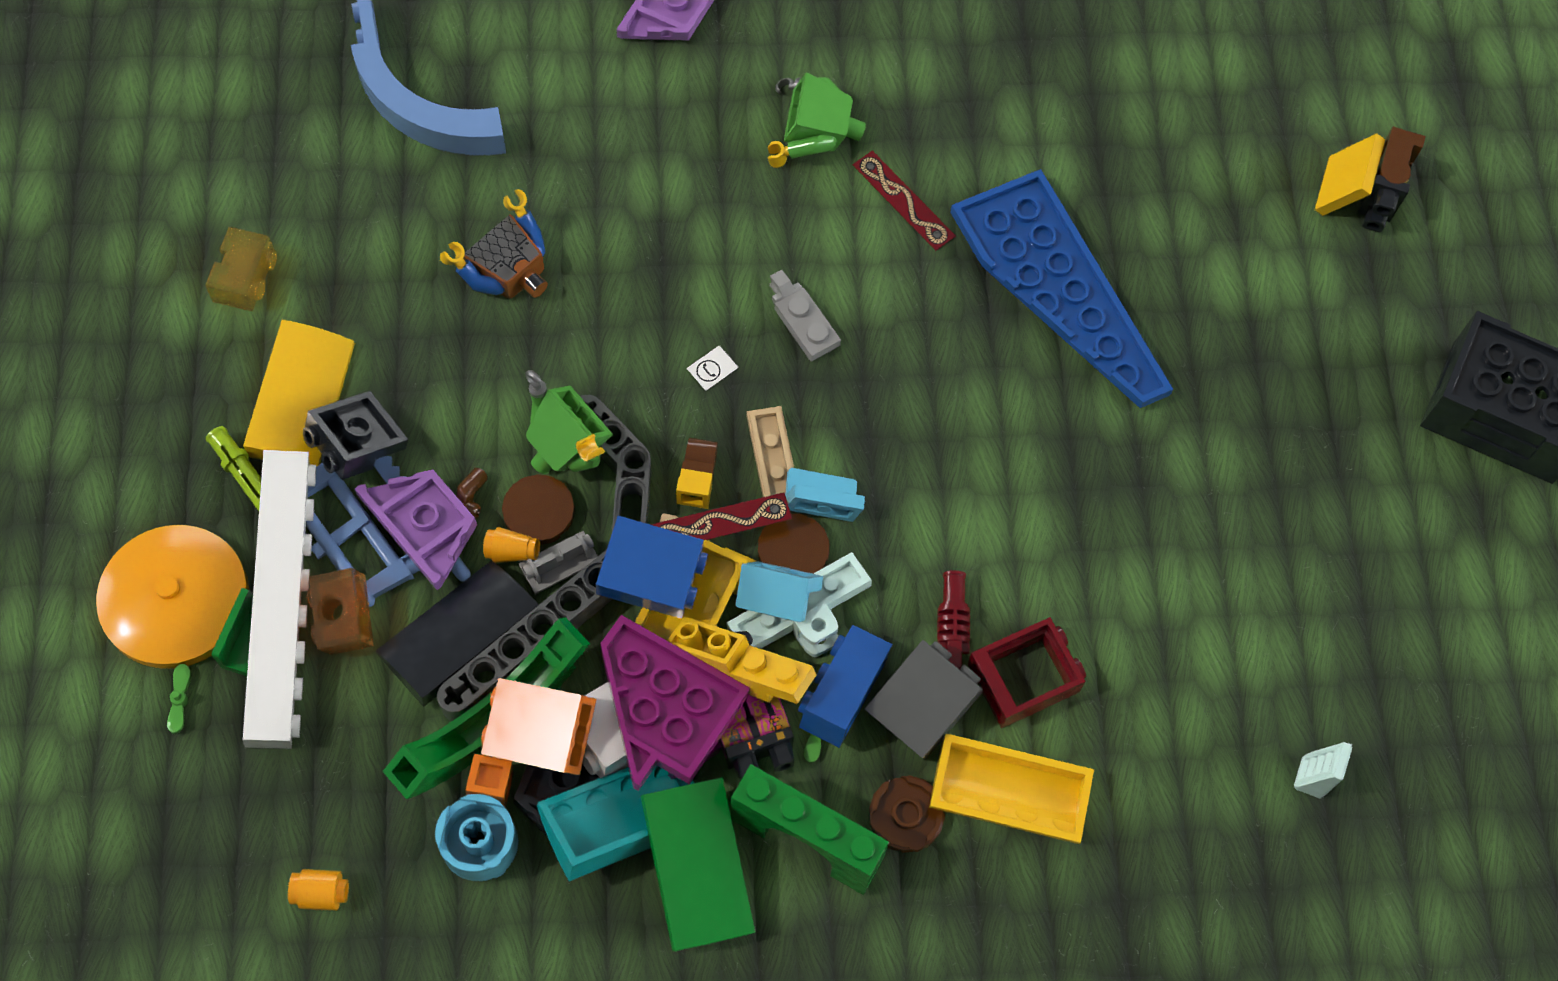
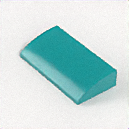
M656 765L640 790L637 791L633 788L629 767L538 802L537 808L546 834L568 881L650 849L651 845L640 795L689 784L679 778L671 780L668 772Z

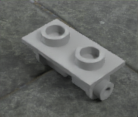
M581 531L540 552L537 560L528 559L518 564L536 595L579 573L598 556L593 549L594 544L589 534Z

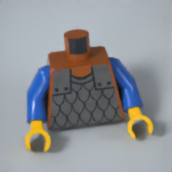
M517 189L515 193L520 200L518 206H514L508 196H505L503 199L504 206L510 211H515V218L511 214L508 215L466 252L460 243H449L450 249L455 252V259L451 258L445 251L440 254L442 263L449 266L455 265L457 267L456 272L476 292L491 295L501 294L507 299H511L522 289H525L533 298H536L548 286L547 281L540 276L544 270L543 257L546 252L542 233L531 211L524 208L527 203L526 194L522 190Z

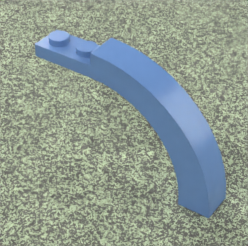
M357 0V2L351 3L355 23L361 22L362 28L356 30L358 44L351 45L357 72L371 103L391 125L408 137L443 151L466 155L506 153L498 107L487 109L450 108L427 101L408 90L389 71L381 56L372 0Z

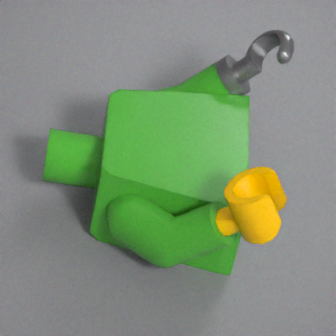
M806 72L802 78H796L795 82L791 78H783L777 82L775 87L777 93H781V87L789 84V90H793L784 137V141L788 142V145L784 146L779 141H773L769 144V154L779 153L778 155L768 157L770 166L775 168L783 166L787 161V156L793 159L835 151L845 137L857 141L862 138L866 123L850 117L853 102L851 96L842 92L830 78L815 77Z
M528 370L525 376L530 383L529 392L532 399L531 424L526 432V437L538 451L531 460L533 468L539 473L548 474L551 469L557 472L567 469L579 472L597 467L600 463L601 454L605 453L603 447L600 446L612 436V432L571 386L548 390L540 376L533 370Z

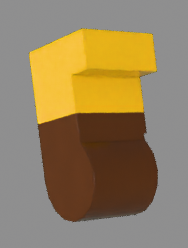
M689 438L685 460L682 463L676 488L677 504L709 509L718 442Z

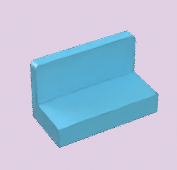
M796 468L788 470L785 496L790 511L853 522L864 510L865 496L856 495L857 481L855 479Z
M759 561L743 563L736 606L792 621H804L809 593L821 591L823 576Z

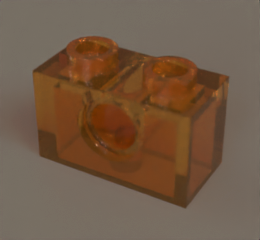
M353 568L310 576L307 601L313 610L314 624L311 626V637L313 643L317 646V650L334 655L374 646L365 574ZM342 604V614L338 619L334 620V610Z

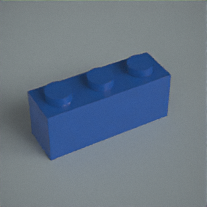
M854 625L851 626L846 637L839 635L830 652V655L834 656L831 664L829 665L825 662L822 664L814 683L818 684V687L814 693L807 691L799 706L798 711L803 713L799 728L840 748L885 666L893 644Z

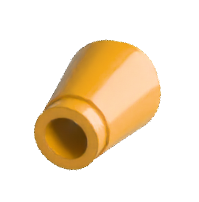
M497 527L495 530L489 529L486 532L483 553L484 557L492 559L493 563L538 559L540 552V540L538 538H532L502 527Z

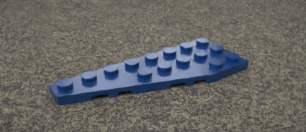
M1041 169L951 206L950 212L981 266L1139 408H1142L1171 395L1173 391L1172 386Z

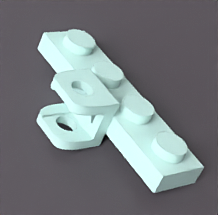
M851 552L814 573L823 576L821 591L809 593L804 621L797 622L748 610L728 621L727 629L732 632H749L753 638L750 646L760 649L794 630V636L802 648L810 656L818 657L831 650L838 638V623L830 609L871 587V578Z

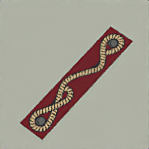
M873 150L852 164L935 251L956 236Z
M783 492L651 525L702 540H708L790 520L792 516L785 493Z

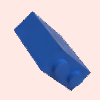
M617 516L596 582V594L682 619L685 608L692 610L698 591V588L692 587L695 574L703 575L708 553L702 552L704 540Z

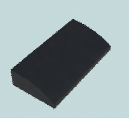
M491 560L378 648L376 654L424 707L437 697L438 690L444 682L539 604L507 572Z

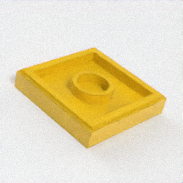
M1376 133L1329 156L1315 211L1324 216L1371 195L1385 144L1383 137Z

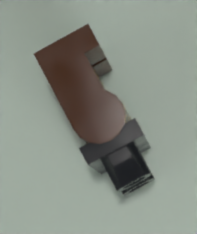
M1392 127L1385 139L1371 195L1364 197L1359 205L1357 213L1365 215L1362 224L1363 228L1382 232L1386 222H1391L1409 192L1411 184H1407V181L1411 176L1410 168L1422 150L1426 136Z

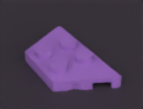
M635 0L617 28V37L621 39L689 40L714 0Z
M434 470L416 473L411 477L400 476L388 479V484L367 488L366 484L354 488L358 497L436 590L441 588L477 526L475 517Z

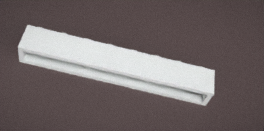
M263 450L243 728L245 748L292 749V738L300 737L301 715H294L295 700L302 701L303 678H296L297 664H304L305 641L298 640L299 627L307 626V605H301L302 591L309 592L310 569H303L304 556H311L312 534H305L306 521H313L314 499H308V486H315L316 465L310 464L309 452Z

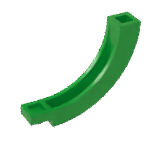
M566 617L557 619L531 653L506 680L558 690L574 672L576 667L573 664L590 643ZM492 691L449 724L428 736L403 745L382 772L407 800L440 785L472 764L474 754L483 755L481 754L483 747L481 737L490 717L492 708L490 697Z

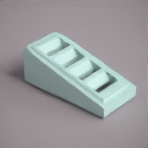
M1342 742L1303 756L1294 783L1295 789L1320 799L1344 779L1352 751L1351 744Z

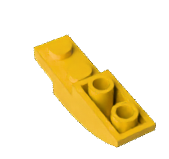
M685 616L667 640L750 688V696L766 702H770L773 696L798 704L816 676L812 665L750 646L745 635Z

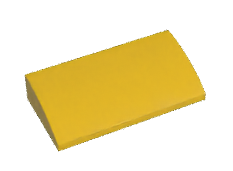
M281 320L243 444L250 458L263 460V450L309 452L310 464L316 465V467L320 465L322 454L317 447L310 448L307 446L303 438V428L305 427L309 410L339 401L355 346L353 340L317 327Z
M704 540L702 552L708 553L703 575L695 574L692 587L698 588L692 610L685 608L683 617H689L717 626L740 579L742 564L748 563V559ZM642 608L635 623L668 640L682 619Z
M946 733L941 743L930 808L1080 844L1094 769Z

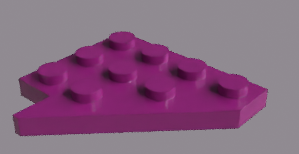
M621 615L602 640L601 653L633 788L639 791L656 765L690 784L749 696L750 688Z

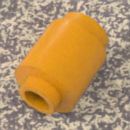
M302 869L301 873H292L290 876L288 902L292 905H298L299 909L337 911L340 903L347 902L349 881L342 878L341 871Z

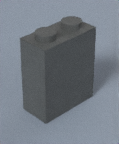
M922 640L867 705L865 710L921 758L926 760L943 740L945 734L950 732L982 694L983 690L977 685L981 678L967 666L963 665L959 670L948 660L952 654L942 645L934 641L930 646Z

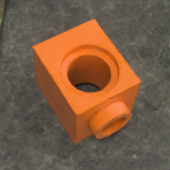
M474 754L465 790L466 795H488L497 799L506 808L513 779L512 761Z

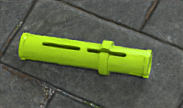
M219 426L214 428L207 434L205 440L222 460L221 466L225 472L233 475L244 493L259 511L261 477L249 462V454L245 449L238 447L226 427Z

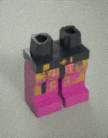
M749 695L744 702L749 717L746 716L742 705L719 739L728 768H734L740 781L750 764L759 768L757 760L770 756L775 772H780L794 766V736L780 698L773 696L770 702H766Z

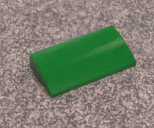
M723 777L640 795L672 951L756 933Z

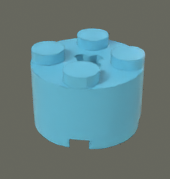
M484 794L466 795L450 807L448 806L441 813L437 821L435 839L439 852L450 870L461 878L470 881H486L498 878L505 873L516 856L518 834L512 817L507 809L491 796ZM478 832H482L485 837L484 840L481 839L477 844H472L470 837L476 838Z

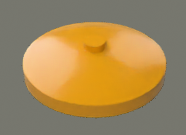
M189 525L158 527L146 531L127 542L115 553L105 567L100 578L96 597L98 618L109 640L119 651L133 661L149 667L165 669L176 668L179 664L190 666L212 656V651L242 588L249 590L248 578L242 562L235 551L216 534Z

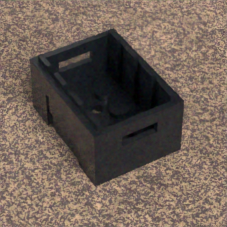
M1476 311L1452 345L1420 426L1553 484L1558 479V348L1510 328L1511 325ZM1510 376L1513 380V384H1506L1502 381V379L1507 380V378ZM1543 390L1547 395V399H1540L1536 394Z

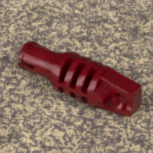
M951 570L943 573V603L937 608V642L952 654L948 661L960 670L962 654H970V608L965 603L966 573Z

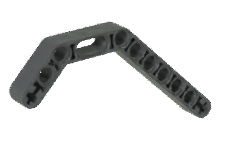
M589 394L580 396L612 432L611 437L620 439L615 444L609 445L604 443L600 446L605 450V453L601 454L600 458L617 475L612 532L617 516H621L623 499L629 494H637L642 498L640 522L648 524L652 473L649 451L600 399ZM632 461H638L643 464L638 469L627 467L628 463ZM607 550L442 684L437 693V700L444 716L448 720H455L493 691L497 686L498 678L506 679L522 663L544 637V635H538L534 632L537 626L541 624L553 626L557 619L566 617L578 629L613 600L597 595L596 588L590 585L599 576ZM574 600L581 604L575 611L569 612L562 608L568 601ZM514 647L524 650L523 654L517 659H510L505 656L507 651ZM484 671L495 673L494 678L488 683L476 681L478 675ZM467 684L471 685V688L475 694L471 693L470 688H466ZM456 697L458 700L462 699L463 702L457 705L454 702L450 703V700Z

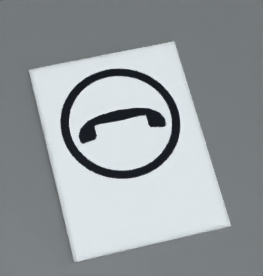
M717 346L686 369L705 390H708L739 367L720 346Z

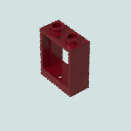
M1051 617L980 648L970 655L967 665L970 670L981 678L978 685L983 690L982 693L1001 729L1079 693L1086 682L1084 679L1086 678V673L1082 663L1078 658L1073 659L1067 648L1068 640L1066 634L1060 626L1054 625ZM1038 641H1042L1065 684L1016 706L993 662Z

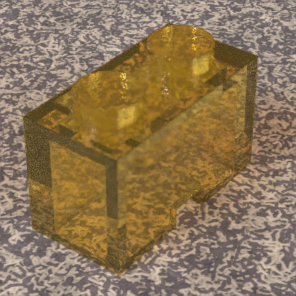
M229 227L220 247V252L225 254L222 263L214 262L205 287L214 303L253 311L256 301L261 300L264 295L265 278L268 271H272L275 267L277 252L274 250L268 235Z

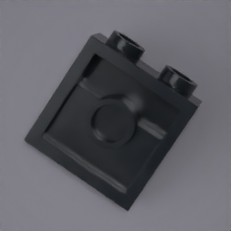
M371 391L309 410L305 427L303 428V438L307 446L310 448L317 447L322 454V463L326 471L329 473L336 472L341 480L372 470L376 459L404 450L408 443V438Z

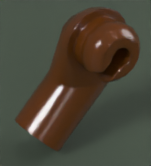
M474 468L457 486L456 497L475 517V520L480 515L481 507L473 502L474 495L488 480L487 474L480 468Z

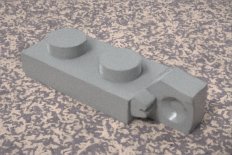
M783 270L770 276V287L775 293L772 296L775 311L808 359L812 362L839 347L841 339L805 288H802L799 282L792 285Z

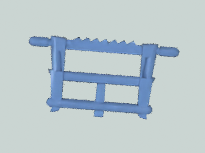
M384 456L375 460L374 467L386 484H388V479L400 477L399 466H392V456ZM323 463L316 467L315 486H308V497L329 485L352 519L329 534L314 513L313 521H306V527L317 541L316 544L312 545L311 550L318 560L325 555L328 556L352 590L351 599L355 609L361 604L364 607L370 608L375 604V598L408 580L415 579L413 574L420 570L407 554L399 558L346 483L340 479L336 472H327ZM359 530L363 532L387 566V568L366 582L356 573L354 567L339 548L341 544ZM458 557L451 571L458 580L464 582L471 576V572L462 559Z

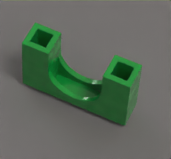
M750 764L731 797L732 821L762 838L765 837L769 828H773L799 839L829 861L832 865L830 877L862 895L865 894L883 861L889 841Z

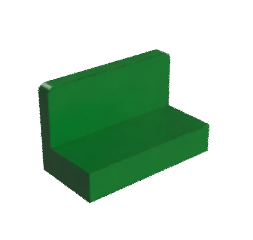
M242 588L212 651V656L221 668L247 676L253 594L250 590Z

